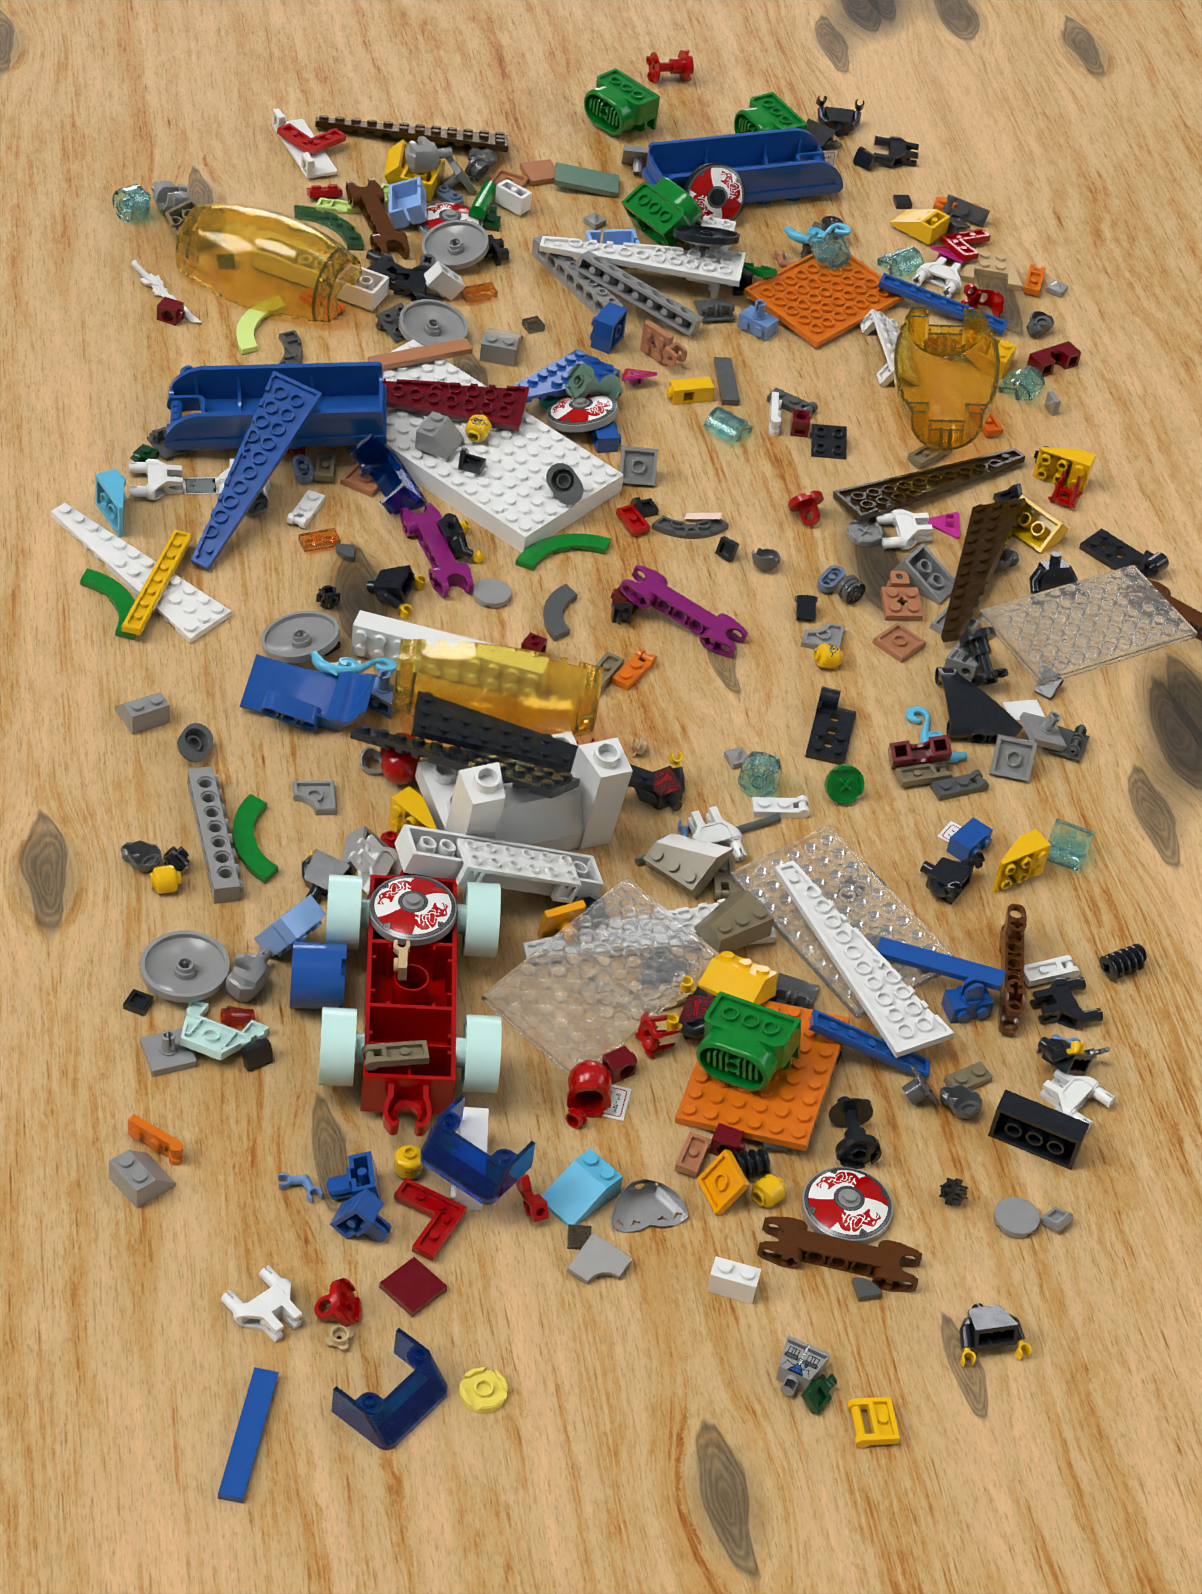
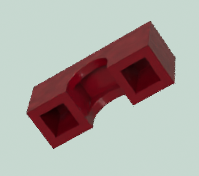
M1070 341L1030 353L1026 367L1038 378H1042L1052 374L1055 364L1061 366L1064 370L1078 366L1081 351Z
M947 734L929 737L926 742L920 744H910L909 740L889 743L888 755L891 769L926 763L950 761L952 750L949 735Z

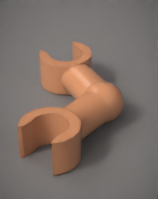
M775 250L774 259L778 260L780 267H786L794 263L784 260V250L782 254L777 253V250Z

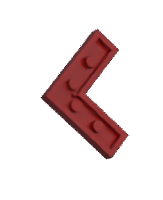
M290 123L277 128L278 135L304 153L308 152L310 156L346 141V135L336 128L312 138Z
M984 229L940 236V242L964 262H970L979 257V253L969 244H982L983 242L990 241V234Z
M408 1178L404 1179L394 1193L395 1200L432 1217L413 1244L412 1252L433 1261L466 1214L467 1206Z

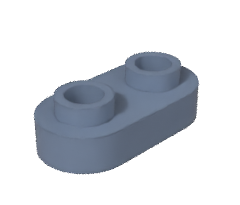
M441 185L435 189V198L439 201L463 204V196L447 186Z
M306 455L294 456L292 467L296 480L302 484L311 483L314 480V469L311 459Z
M837 565L828 567L818 578L817 588L823 593L833 592L842 579L845 578V570Z

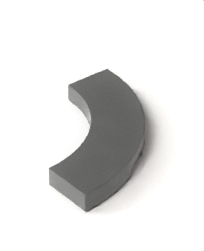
M664 515L652 523L653 530L668 536L684 539L711 537L724 532L729 526V523L722 519H706L698 521L696 524H685L683 521L674 520Z
M567 584L551 593L544 605V627L554 641L570 635V629L563 619V611L570 603L577 600L578 594Z

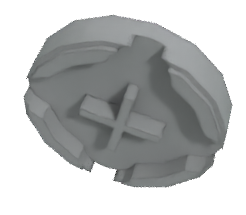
M856 519L850 522L846 534L852 543L863 547H872L881 542L883 530L876 522L873 524L869 521L860 522Z
M483 579L475 584L473 598L483 607L487 605L492 609L501 608L509 603L511 589L509 585L501 580Z
M1009 1197L1000 1201L993 1214L996 1226L998 1225L1002 1233L1012 1238L1022 1239L1030 1234H1034L1040 1222L1036 1207L1029 1201L1017 1197Z

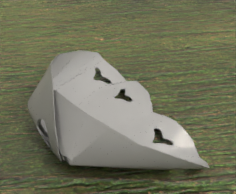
M641 1179L622 1188L612 1212L611 1225L624 1233L638 1231L649 1225L660 1227L676 1226L683 1222L689 1213L685 1203L674 1190L663 1183ZM638 1184H644L643 1188L636 1189L635 1186ZM676 1212L682 1213V1215H678L677 1218L674 1219ZM661 1216H663V1217H664L665 1219H667V1220H664V1219L658 1220V1219H659ZM620 1220V1222H621V1224H623V1226L620 1225L619 1223H615V1221ZM633 1220L640 1222L639 1224L631 1225Z

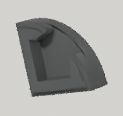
M336 543V553L344 557V560L354 562L355 545Z
M859 1277L852 1279V1285L858 1301L881 1298L882 1292L880 1288L872 1281Z

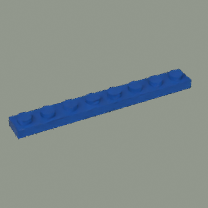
M883 273L878 287L885 291H890L931 309L943 312L946 315L958 318L961 321L991 331L994 334L1002 336L1008 321L887 273Z

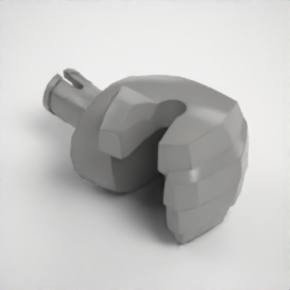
M421 136L418 137V144L410 141L405 148L406 163L413 173L428 172L438 167L439 159L451 158L452 149L451 147L437 149L434 142H430L426 137Z
M170 181L154 182L151 185L153 186L151 190L153 191L157 207L165 212L192 199L191 194L187 193L186 185L178 184V186H175Z
M262 947L256 955L248 953L236 954L234 965L238 967H234L227 976L225 989L227 994L238 1002L248 1003L265 987L269 975L266 963L273 956L269 949L264 954L267 949L266 947Z

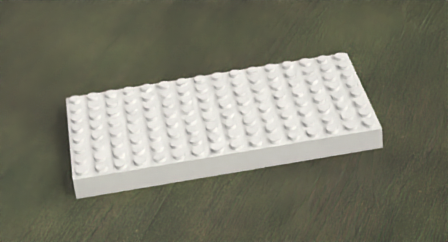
M413 339L391 352L421 347L423 345ZM445 359L383 371V378H386V381L405 379L447 383L456 382L465 386L473 383L478 384V386L487 387ZM387 407V444L372 447L362 446L521 553L530 545L553 536L622 491L624 474L526 411L523 413L519 431L491 427L487 438L480 442H473L468 439L465 433V426L468 422L450 419L464 437V441L449 460L415 449L416 431L429 415ZM462 447L467 448L469 454L486 458V465L480 475L458 470ZM556 463L569 465L581 480L583 495L577 503L572 505L561 503L546 482V474L552 465Z

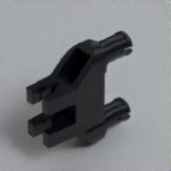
M875 135L874 146H883L889 149L888 155L874 152V155L877 156L875 162L886 164V166L891 168L900 166L916 167L917 160H911L910 158L918 159V152L911 150H918L919 144L907 142L898 136L891 135L887 138Z
M372 249L368 250L366 259L374 263L366 269L388 276L389 289L394 290V283L392 282L397 280L398 267H405L395 263L390 254H380Z
M423 264L412 269L398 267V277L394 282L393 294L408 297L412 302L421 299L441 301V295L426 293L427 285L424 274L431 268L430 265Z
M1083 976L1072 979L1057 977L1049 988L1033 991L1034 999L1030 1000V1004L1033 1009L1041 1008L1043 1015L1038 1016L1041 1025L1058 1023L1068 1028L1078 1029L1083 1028L1086 1023L1101 1022L1103 1020V1012L1100 1008L1083 1011L1071 992L1085 990L1086 981Z

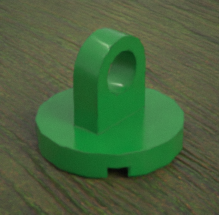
M841 764L829 771L824 786L826 794L831 800L838 804H849L857 800V797L862 794L865 782L862 773L850 764Z

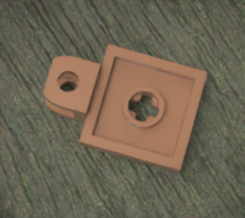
M650 320L644 322L640 351L664 367L667 365L675 367L677 366V360L684 362L687 357V349L677 341L673 343V335Z
M892 570L887 587H881L880 589L885 620L922 621L923 612L918 587H909L910 581L906 571Z

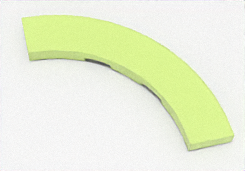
M382 183L381 188L385 196L384 204L389 202V184ZM320 197L315 205V211L322 213H361L359 207L351 208L348 201Z
M279 296L256 304L241 317L236 330V342L241 354L258 351L254 332L263 318L286 311V305Z

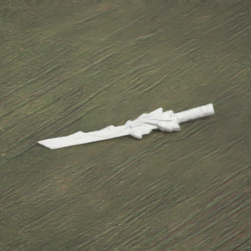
M137 260L132 261L131 265L143 277L140 279V282L145 286L153 287L154 296L177 300L174 295L168 293V289L165 288L159 274L156 276L152 273L149 274ZM184 306L185 318L191 323H202L189 311L187 306Z

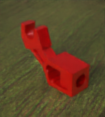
M523 1170L514 1172L517 1190L522 1195L526 1216L533 1222L548 1219L547 1201L540 1194H533L529 1175H525Z

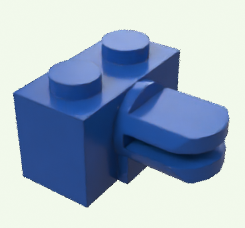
M971 977L966 979L963 985L955 989L945 990L941 1005L950 1023L990 1017L994 1002L980 978Z
M371 1151L348 1156L349 1167L346 1168L347 1174L331 1177L326 1184L329 1195L333 1200L355 1196L366 1188L381 1200L377 1167Z
M367 1188L343 1202L329 1224L346 1239L353 1235L358 1237L366 1233L376 1242L385 1241L391 1230V1225L378 1215L384 1203Z

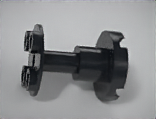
M993 627L980 628L975 633L970 634L968 632L958 638L960 647H970L973 658L979 661L982 674L971 679V682L976 686L982 685L983 682H987L988 685L994 684L999 681L998 678L1009 675L1008 670L1005 668L993 670L989 657L992 653L989 641L996 637Z
M843 1096L838 1098L837 1103L829 1111V1119L835 1126L847 1128L844 1132V1139L835 1148L836 1158L843 1167L865 1168L864 1164L871 1161L872 1165L881 1157L882 1151L879 1140L872 1135L866 1134V1130L860 1127L868 1122L873 1115V1108L869 1099Z

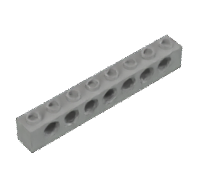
M548 234L533 238L531 255L596 316L600 313L601 308L605 307L609 302L624 307L603 285L575 270L577 261L574 258L539 251L542 236H549Z
M588 250L581 254L575 270L684 334L691 336L698 331L704 317Z
M213 767L188 769L187 784L213 902L217 904L239 901L240 892H243L242 879H238L240 870L239 864L234 862L236 861L235 848L231 849V846H233L232 834L227 832L229 831L228 818L224 819L226 809L225 804H221L222 791L217 788L219 787L218 774L214 775Z

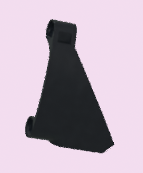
M936 668L935 683L943 685L949 716L946 734L949 735V738L969 737L972 743L996 744L998 734L1016 737L1023 729V726L995 700L961 676L957 668Z

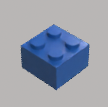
M611 302L601 308L600 313L594 316L592 320L591 348L610 354L624 337L628 309Z

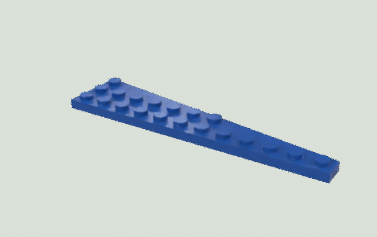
M276 371L272 372L263 398L258 404L257 412L252 418L250 428L244 436V441L241 443L225 480L224 488L218 496L215 508L211 512V518L205 526L203 535L192 556V564L206 571L210 570L322 398L321 392Z

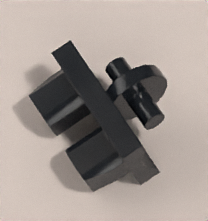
M492 234L488 235L489 249L484 258H492L496 266H501V260L509 259V250L504 248L502 238L494 239Z

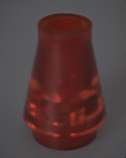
M227 1006L221 1009V1024L234 1027L249 1023L251 1020H255V1012L253 1009Z

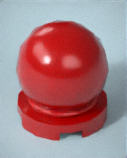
M401 733V734H406V735H407V738H411V739L416 738V737H414V736H411V735L408 734V733ZM380 747L382 772L388 781L396 785L409 784L416 779L415 774L418 762H421L420 758L411 757L412 753L401 754L395 752V747L392 749Z
M585 1060L576 1064L571 1069L568 1076V1108H581L588 1118L602 1116L606 1109L611 1108L610 1090L612 1078L605 1065L598 1061Z

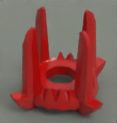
M1063 471L1059 481L1055 483L1052 497L1048 496V499L1051 503H1058L1072 509L1076 507L1074 504H1076L1077 498L1082 495V492L1079 491L1081 477L1078 476L1073 488L1070 487L1068 489V486L1063 487L1066 471ZM1061 494H1067L1069 497H1063Z
M645 1012L640 1019L638 1033H635V1038H638L645 1054L649 1058L655 1059L654 1053L671 1049L676 1044L674 1042L659 1045L661 1043L659 1039L677 1034L680 1030H657L659 1027L656 1026L655 1022L667 1020L668 1015L648 1017L649 1012Z

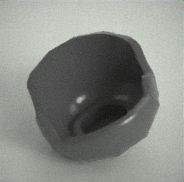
M758 548L756 553L752 550L753 564L759 570H772L781 561L779 553L774 549Z

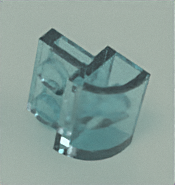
M827 233L825 238L810 235L808 242L817 262L826 263L829 269L840 268L851 258V253L842 235Z
M911 246L905 249H897L894 253L884 254V257L877 259V263L879 266L889 268L890 275L902 277L917 271L924 264V260L919 250Z
M1026 365L1022 371L1019 369L1012 370L998 386L999 393L1015 394L1016 400L1032 401L1045 385V380L1038 369Z
M718 406L710 412L703 428L730 443L740 441L742 435L751 433L753 426L748 424L747 420L739 418L733 412Z
M1056 819L1048 840L1051 847L1047 861L1080 872L1090 850L1095 832Z

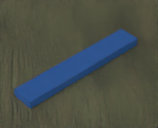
M885 937L880 938L877 951L886 960L961 981L971 977H978L984 987L997 991L1001 990L1006 972L1005 970Z
M816 1009L811 1013L809 1030L913 1076L915 1074L911 1069V1065H914L925 1080L929 1077V1059L913 1052L895 1058L884 1039Z
M254 1367L219 1488V1499L239 1503L244 1501L279 1372Z

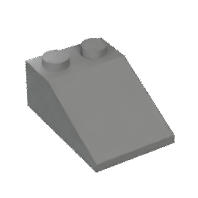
M488 328L481 342L479 361L514 367L522 334Z
M924 543L912 551L893 569L906 571L910 581L909 587H918L919 594L937 604H940L952 592L955 579Z

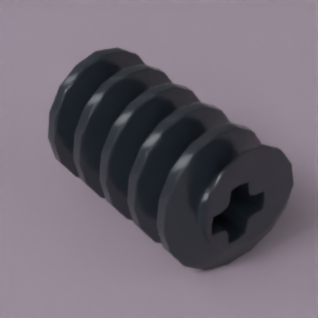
M1135 943L1119 951L1101 956L1099 963L1106 976L1110 980H1116L1117 977L1121 978L1137 970H1142L1147 956L1143 946Z
M759 1148L757 1151L750 1149L748 1153L746 1150H740L739 1153L736 1150L731 1151L743 1174L746 1172L748 1178H752L753 1171H755L757 1178L761 1176V1171H764L765 1175L770 1174L769 1155L763 1148Z

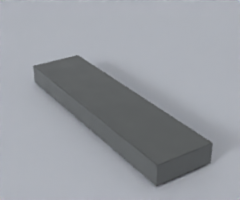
M714 357L713 363L722 405H739L740 398L732 359Z

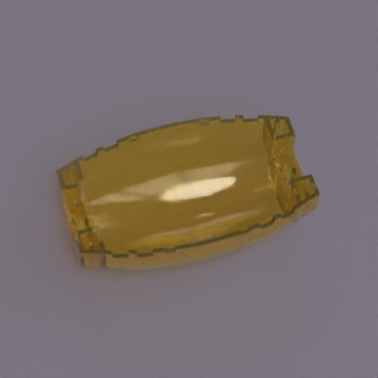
M213 203L195 206L186 216L176 243L175 256L177 268L191 280L199 281L202 287H208L212 289L214 294L243 307L282 317V314L288 315L298 320V317L308 318V321L331 322L338 311L336 296L343 285L348 283L355 286L362 275L359 259L324 232L286 214L243 204Z
M911 307L904 319V324L901 325L894 352V385L901 412L915 437L924 445L944 451L962 448L977 438L986 424L995 402L1000 369L999 348L996 337L994 338L993 329L989 327V321L981 309L964 308L962 325L929 324V307Z
M401 639L391 706L414 718L418 691L430 692L441 699L542 734L554 735L571 731L574 737L592 734L599 706L603 668L581 661L579 666L568 664V658L561 657L560 661L549 659L550 654L508 646L458 641V646L446 645V640H438V645L426 644V639Z

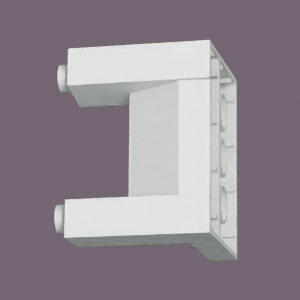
M571 731L551 735L559 740L577 745ZM617 737L577 745L578 749L571 774H573V777L580 778L579 787L551 799L530 793L529 788L517 789L512 787L513 783L503 784L499 762L457 771L431 762L422 761L418 762L415 778L437 830L567 851L611 842L633 771ZM480 752V755H483V756L491 755V754H487V753ZM498 756V759H500V760L508 759V758H504V757ZM517 761V764L521 765L530 764L526 762ZM535 765V768H538V769L547 768V767ZM553 769V770H554V773H559V774H560V773H563V772H564V771H560V770Z

